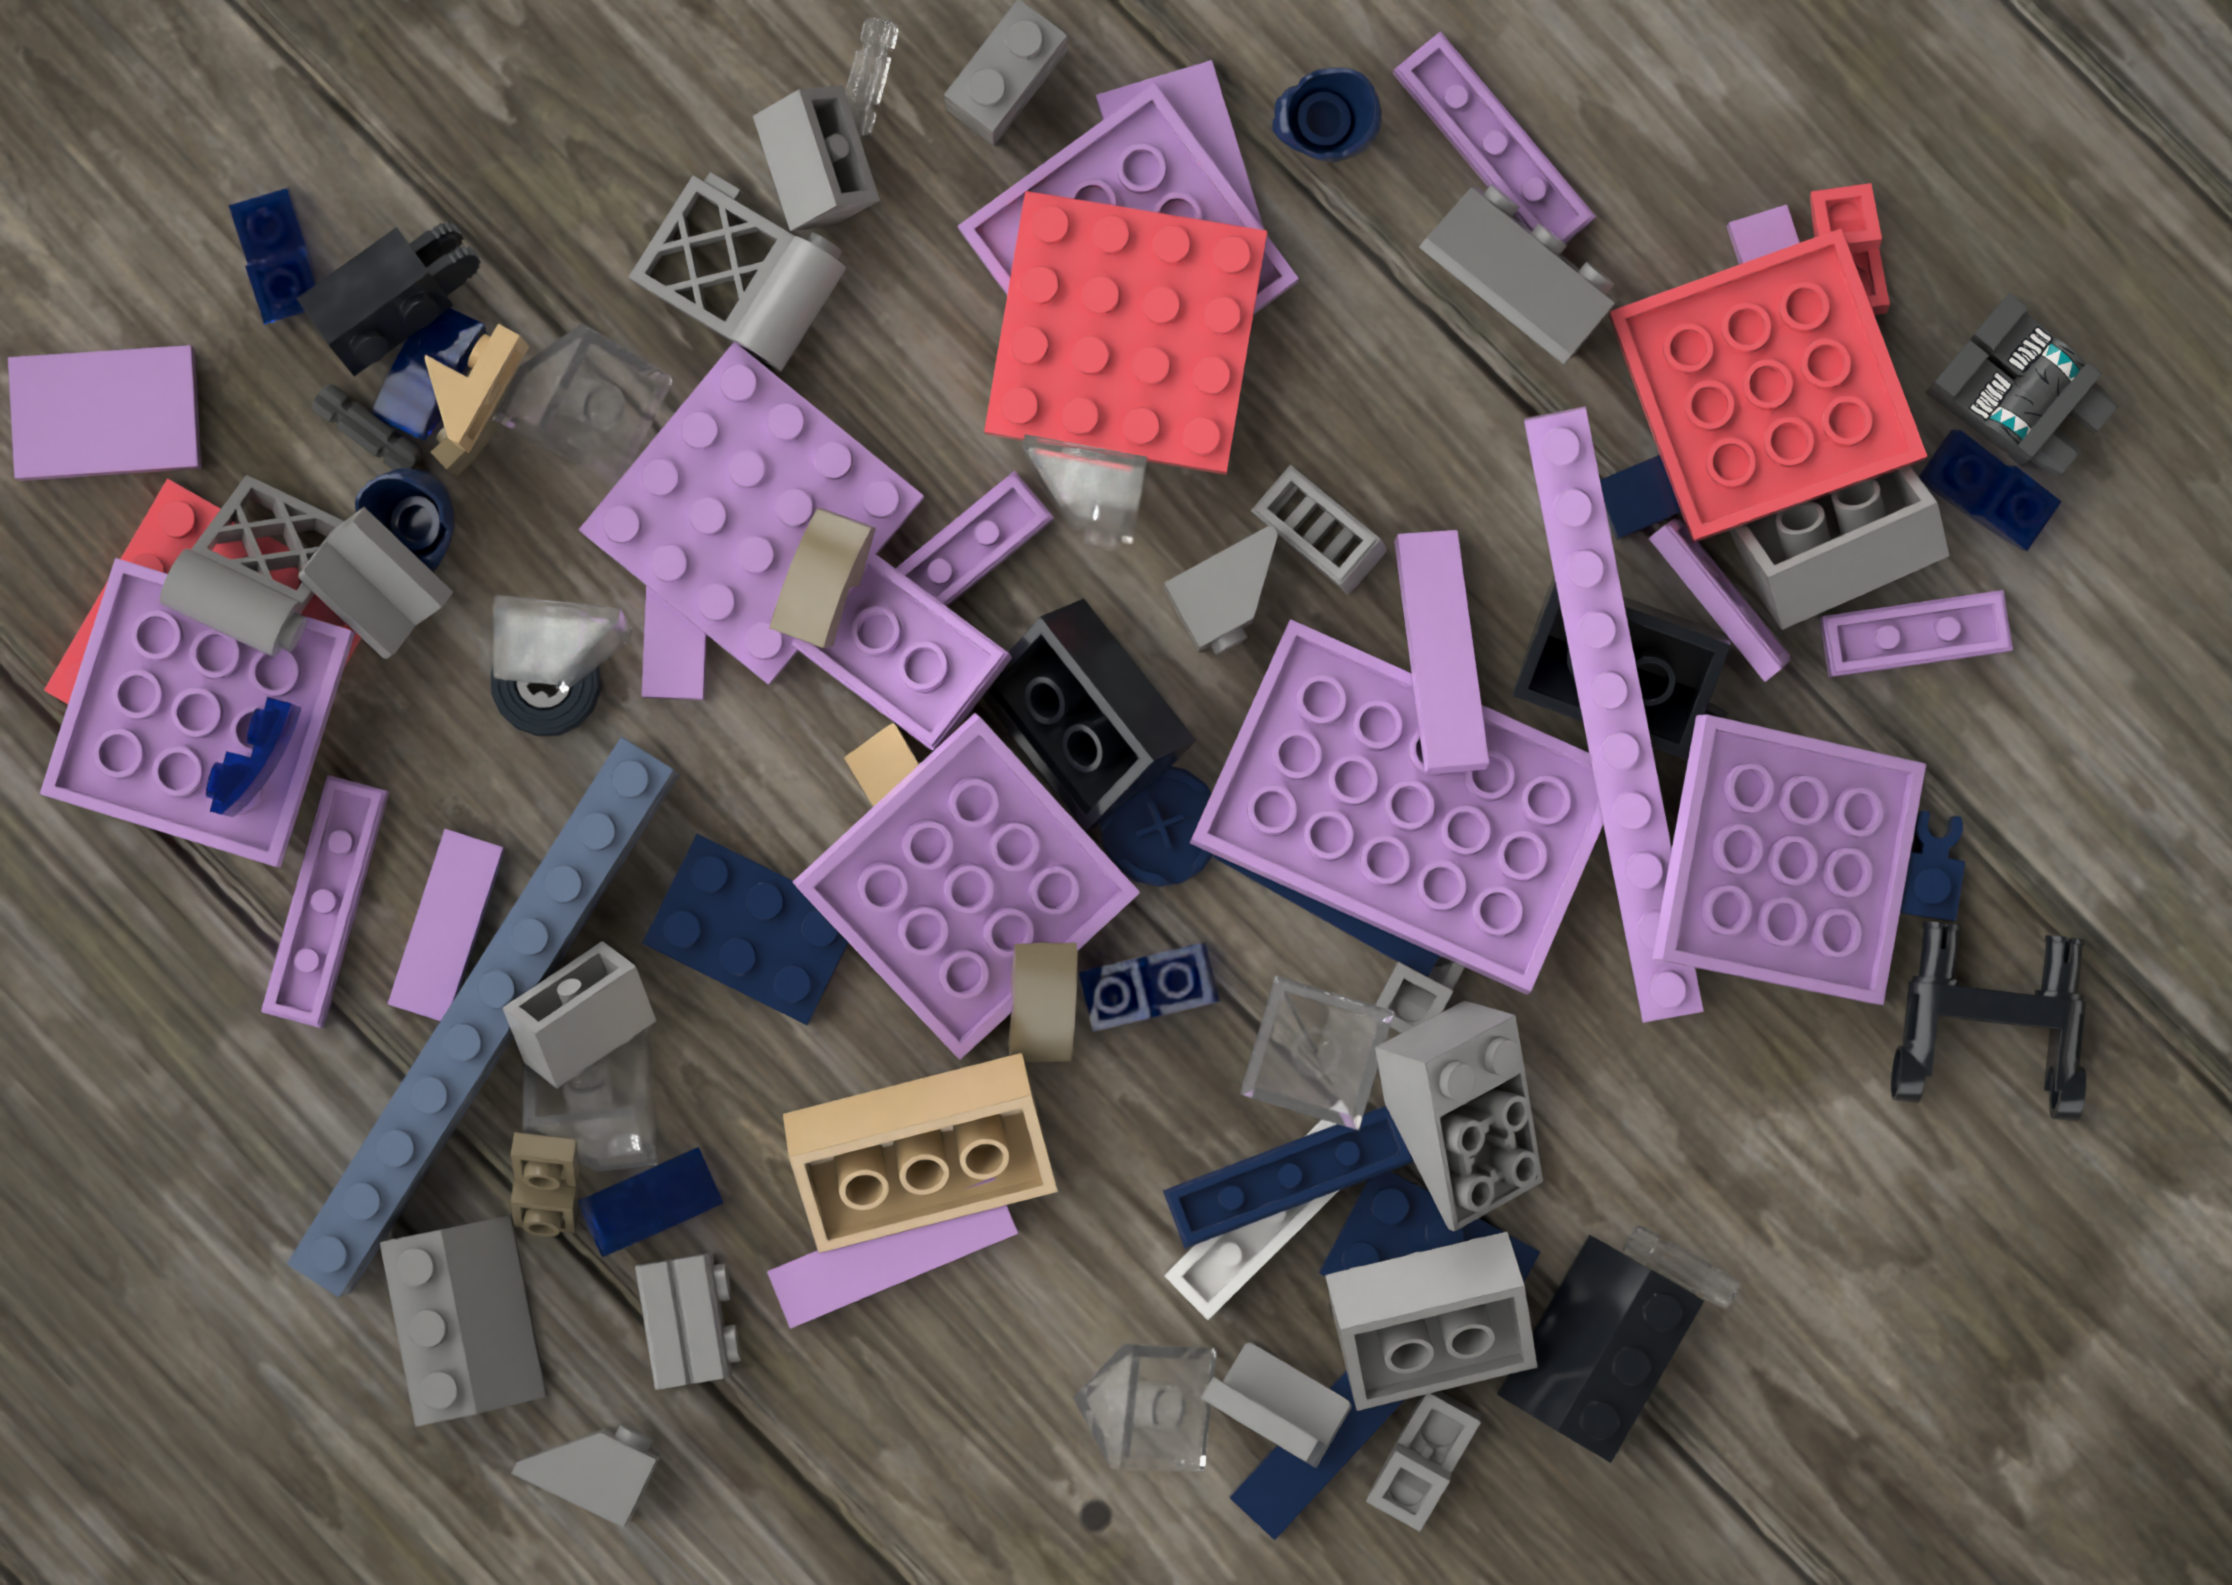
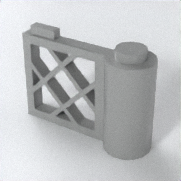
M709 172L704 181L692 176L628 278L636 285L729 341L737 343L760 362L782 372L844 274L846 267L838 261L843 252L836 245L814 232L810 234L807 240L794 236L737 201L742 191L715 174ZM701 196L719 207L723 229L691 237L687 216ZM729 214L744 223L732 226ZM680 229L682 239L672 241ZM760 231L776 241L764 261L741 267L735 237ZM726 240L732 269L699 277L693 248ZM680 251L685 252L691 280L665 286L650 277L662 256ZM754 276L747 288H745L743 278ZM735 280L739 301L726 321H723L707 311L702 289ZM693 291L696 304L680 294Z
M246 475L192 549H184L177 557L163 584L160 603L273 658L282 649L291 652L299 642L307 622V618L300 614L315 593L303 582L297 590L273 580L269 571L297 567L300 572L319 547L304 549L297 532L314 530L328 536L332 530L344 521ZM248 500H251L272 510L276 519L248 523L243 507ZM276 535L284 536L290 551L262 555L255 539ZM242 541L248 557L229 559L212 551L216 544Z

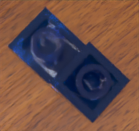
M290 187L228 205L247 261L245 268L263 323L267 324L304 313L305 310L297 298L315 286L318 281Z
M449 308L431 324L410 336L385 379L373 407V414L380 420L425 441L442 419L425 362V355L461 374L468 365V360L474 346L484 334H487L485 324Z
M1951 430L1919 475L1923 484L2022 551L2029 550L2062 502L2017 466L2005 465L1962 430Z
M267 697L264 709H255L249 723L246 739L247 744L254 746L251 757L226 751L223 763L215 762L211 769L206 786V798L213 799L210 812L233 818L250 803L263 788L284 755L295 731L302 707Z
M1206 942L1079 972L1093 1032L1220 1002Z
M699 1147L577 1200L602 1257L723 1204V1200Z

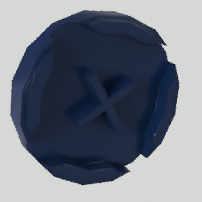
M1171 766L1162 777L1099 823L1104 850L1118 869L1135 882L1163 887L1187 881L1201 872L1214 855L1190 844L1212 794L1206 783L1188 770Z

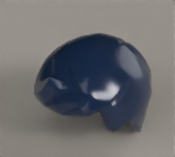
M1316 69L1305 75L1298 85L1289 87L1283 92L1282 96L1277 98L1274 107L1275 118L1272 121V130L1290 148L1316 160L1338 162L1363 153L1374 142L1382 124V110L1379 97L1371 81L1364 74L1354 69Z
M411 468L392 470L369 480L356 496V512L365 507L420 561L434 572L449 548L455 528L453 504L442 481L430 472Z

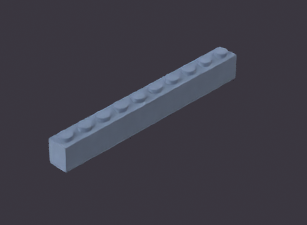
M623 737L619 739L286 1263L288 1266L337 1297L352 1293L378 1252L380 1242L385 1241L514 1036L502 1008L554 974L680 773Z

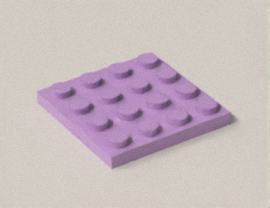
M1156 83L1146 88L958 225L960 233L1006 295L1008 294L1025 191L1263 230ZM1268 236L1266 237L1254 314L1299 282L1298 276Z
M733 342L578 530L770 686L798 652L791 645L795 639L794 637L769 627L789 567L816 509L824 508L876 527L870 550L878 555L921 503L924 495L741 346Z
M115 558L40 794L281 868L355 632L303 616L307 618V622L295 648L291 652L282 649L273 658L160 603V594L168 575L167 573Z
M976 713L793 881L800 892L959 1060L1012 1012L1010 984L1015 944L1040 942L1077 943L1078 951L1140 893Z
M1696 715L1652 959L1869 1004L1884 1005L1926 764L1716 716Z

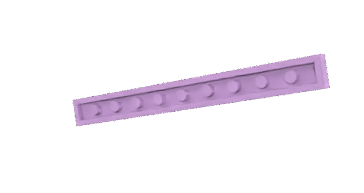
M1586 406L1525 418L1524 424L1642 1022L1704 1012L1696 969L1694 967L1652 959L1672 846Z

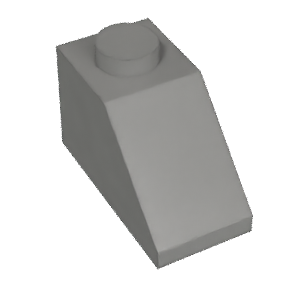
M1273 524L1164 583L1163 589L1198 653L1211 646L1215 655H1218L1248 638L1243 628L1253 622L1278 537Z
M620 1424L617 1432L604 1428L526 1456L516 1463L511 1474L624 1528L630 1522L662 1454L650 1449L653 1442L651 1437L634 1428Z

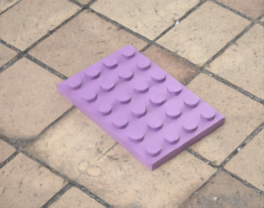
M1290 619L1190 844L1528 995L1532 991L1601 831L1603 819L1590 753L1483 705L1482 713L1489 757V765L1486 770L1425 774L1412 673Z

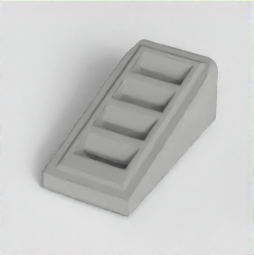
M1291 465L1251 510L1266 526L1273 524L1281 539L1347 595L1353 592L1387 551V547L1377 535ZM1300 490L1306 497L1283 522L1277 517L1278 513ZM1319 506L1324 513L1306 534L1301 537L1296 531ZM1337 523L1340 524L1343 530L1324 552L1320 553L1316 549L1317 545ZM1357 539L1360 542L1359 546L1340 568L1337 567L1335 563Z

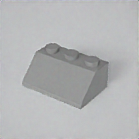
M1490 185L1486 192H1484L1478 186L1471 187L1426 237L1419 248L1562 364H1565L1575 355L1618 302L1609 293L1615 284L1589 262L1586 261L1582 268L1579 269L1566 259L1561 253L1567 245L1545 226L1538 223L1532 231L1513 216L1520 207L1498 188Z
M1911 466L1729 530L1758 596L1781 630L1950 556L1938 502Z
M512 1215L380 1242L415 1427L475 1415L547 1397Z
M1508 1232L1474 1238L1424 1252H1415L1407 1256L1325 1275L1356 1411L1537 1368L1525 1285Z

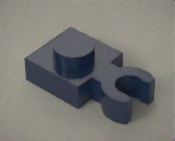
M1919 811L1914 830V838L1920 844L1919 853H1910L1900 914L1956 922L1966 861L1950 859L1948 855L1950 847L1954 846L1961 838L1963 821L1959 816L1949 817L1946 834L1942 838H1937L1928 830L1930 812Z

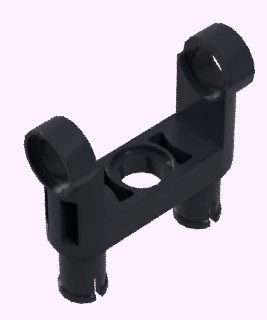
M1923 921L1922 928H1924L1919 976H1913L1912 981H1909L1902 1046L1899 1045L1896 1049L1892 1065V1099L1894 1101L1911 1103L1920 1102L1925 1077H1932L1938 1017L2050 1029L2044 1090L2050 1091V1117L2052 1119L2076 1122L2080 1120L2086 1096L2085 1068L2080 1066L2086 1001H2083L2084 995L2078 994L2082 948L2085 944V939L2073 937L2068 939L2064 936L2045 935L2044 942H2046L2041 990H2035L2034 995L1962 987L1961 981L1956 980L1960 932H1962L1963 925L1951 923L1947 925L1943 924V922Z

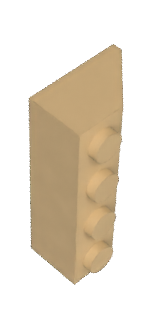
M1023 1053L783 1114L789 1160L818 1253L1058 1192ZM996 1178L994 1181L971 1187L987 1179Z

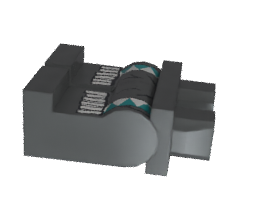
M2009 292L1928 388L1926 393L1994 445L2009 453L2008 456L2021 467L2031 460L2039 468L2058 478L2082 449L2061 433L2057 427L2070 414L2095 434L2118 408V404L2105 389L2096 383L2102 373L2089 362L2085 363L2072 348L2054 337L2026 312L2028 307Z

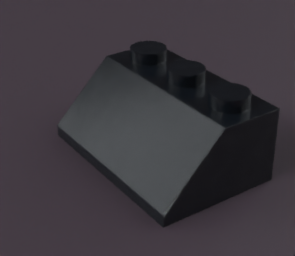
M1553 576L1535 623L1512 696L1583 722L1555 576ZM1623 596L1652 747L1687 760L1696 715L1705 714L1731 647L1729 637L1726 633Z
M1084 598L1040 616L1008 652L1012 659L982 696L983 700L1086 831L1097 826L1162 777L1196 741Z
M1588 1235L1532 1332L1537 1368L1508 1374L1497 1395L1611 1463L1703 1305L1704 1300L1606 1243Z

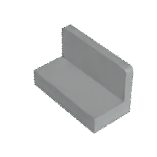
M365 507L332 530L298 574L299 579L384 659H388L395 654L414 627L442 608L453 593L444 582Z
M1250 1342L1244 1345L1223 1382L1213 1377L1201 1397L1202 1400L1315 1468L1318 1466L1352 1407L1350 1401Z

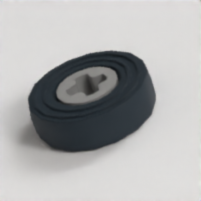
M555 627L530 628L513 636L497 653L490 673L491 695L500 714L518 730L538 737L560 736L579 727L594 711L601 692L600 668L591 649L574 634ZM539 666L548 672L558 668L561 676L555 681L559 691L552 697L543 691L535 695L531 692L530 687L536 682L532 672Z

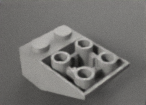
M1464 1000L1375 1047L1385 1105L1449 1230L1457 1231L1543 1182L1516 1015Z

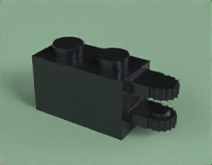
M446 221L444 224L440 223L438 226H434L433 230L426 231L410 244L396 227L303 293L297 300L329 347L351 374L356 376L454 306L448 295L466 283L468 278H472L474 274H477L476 271L480 268L479 264L481 261L474 249L463 245L462 240L464 238L462 233L453 222L449 224Z

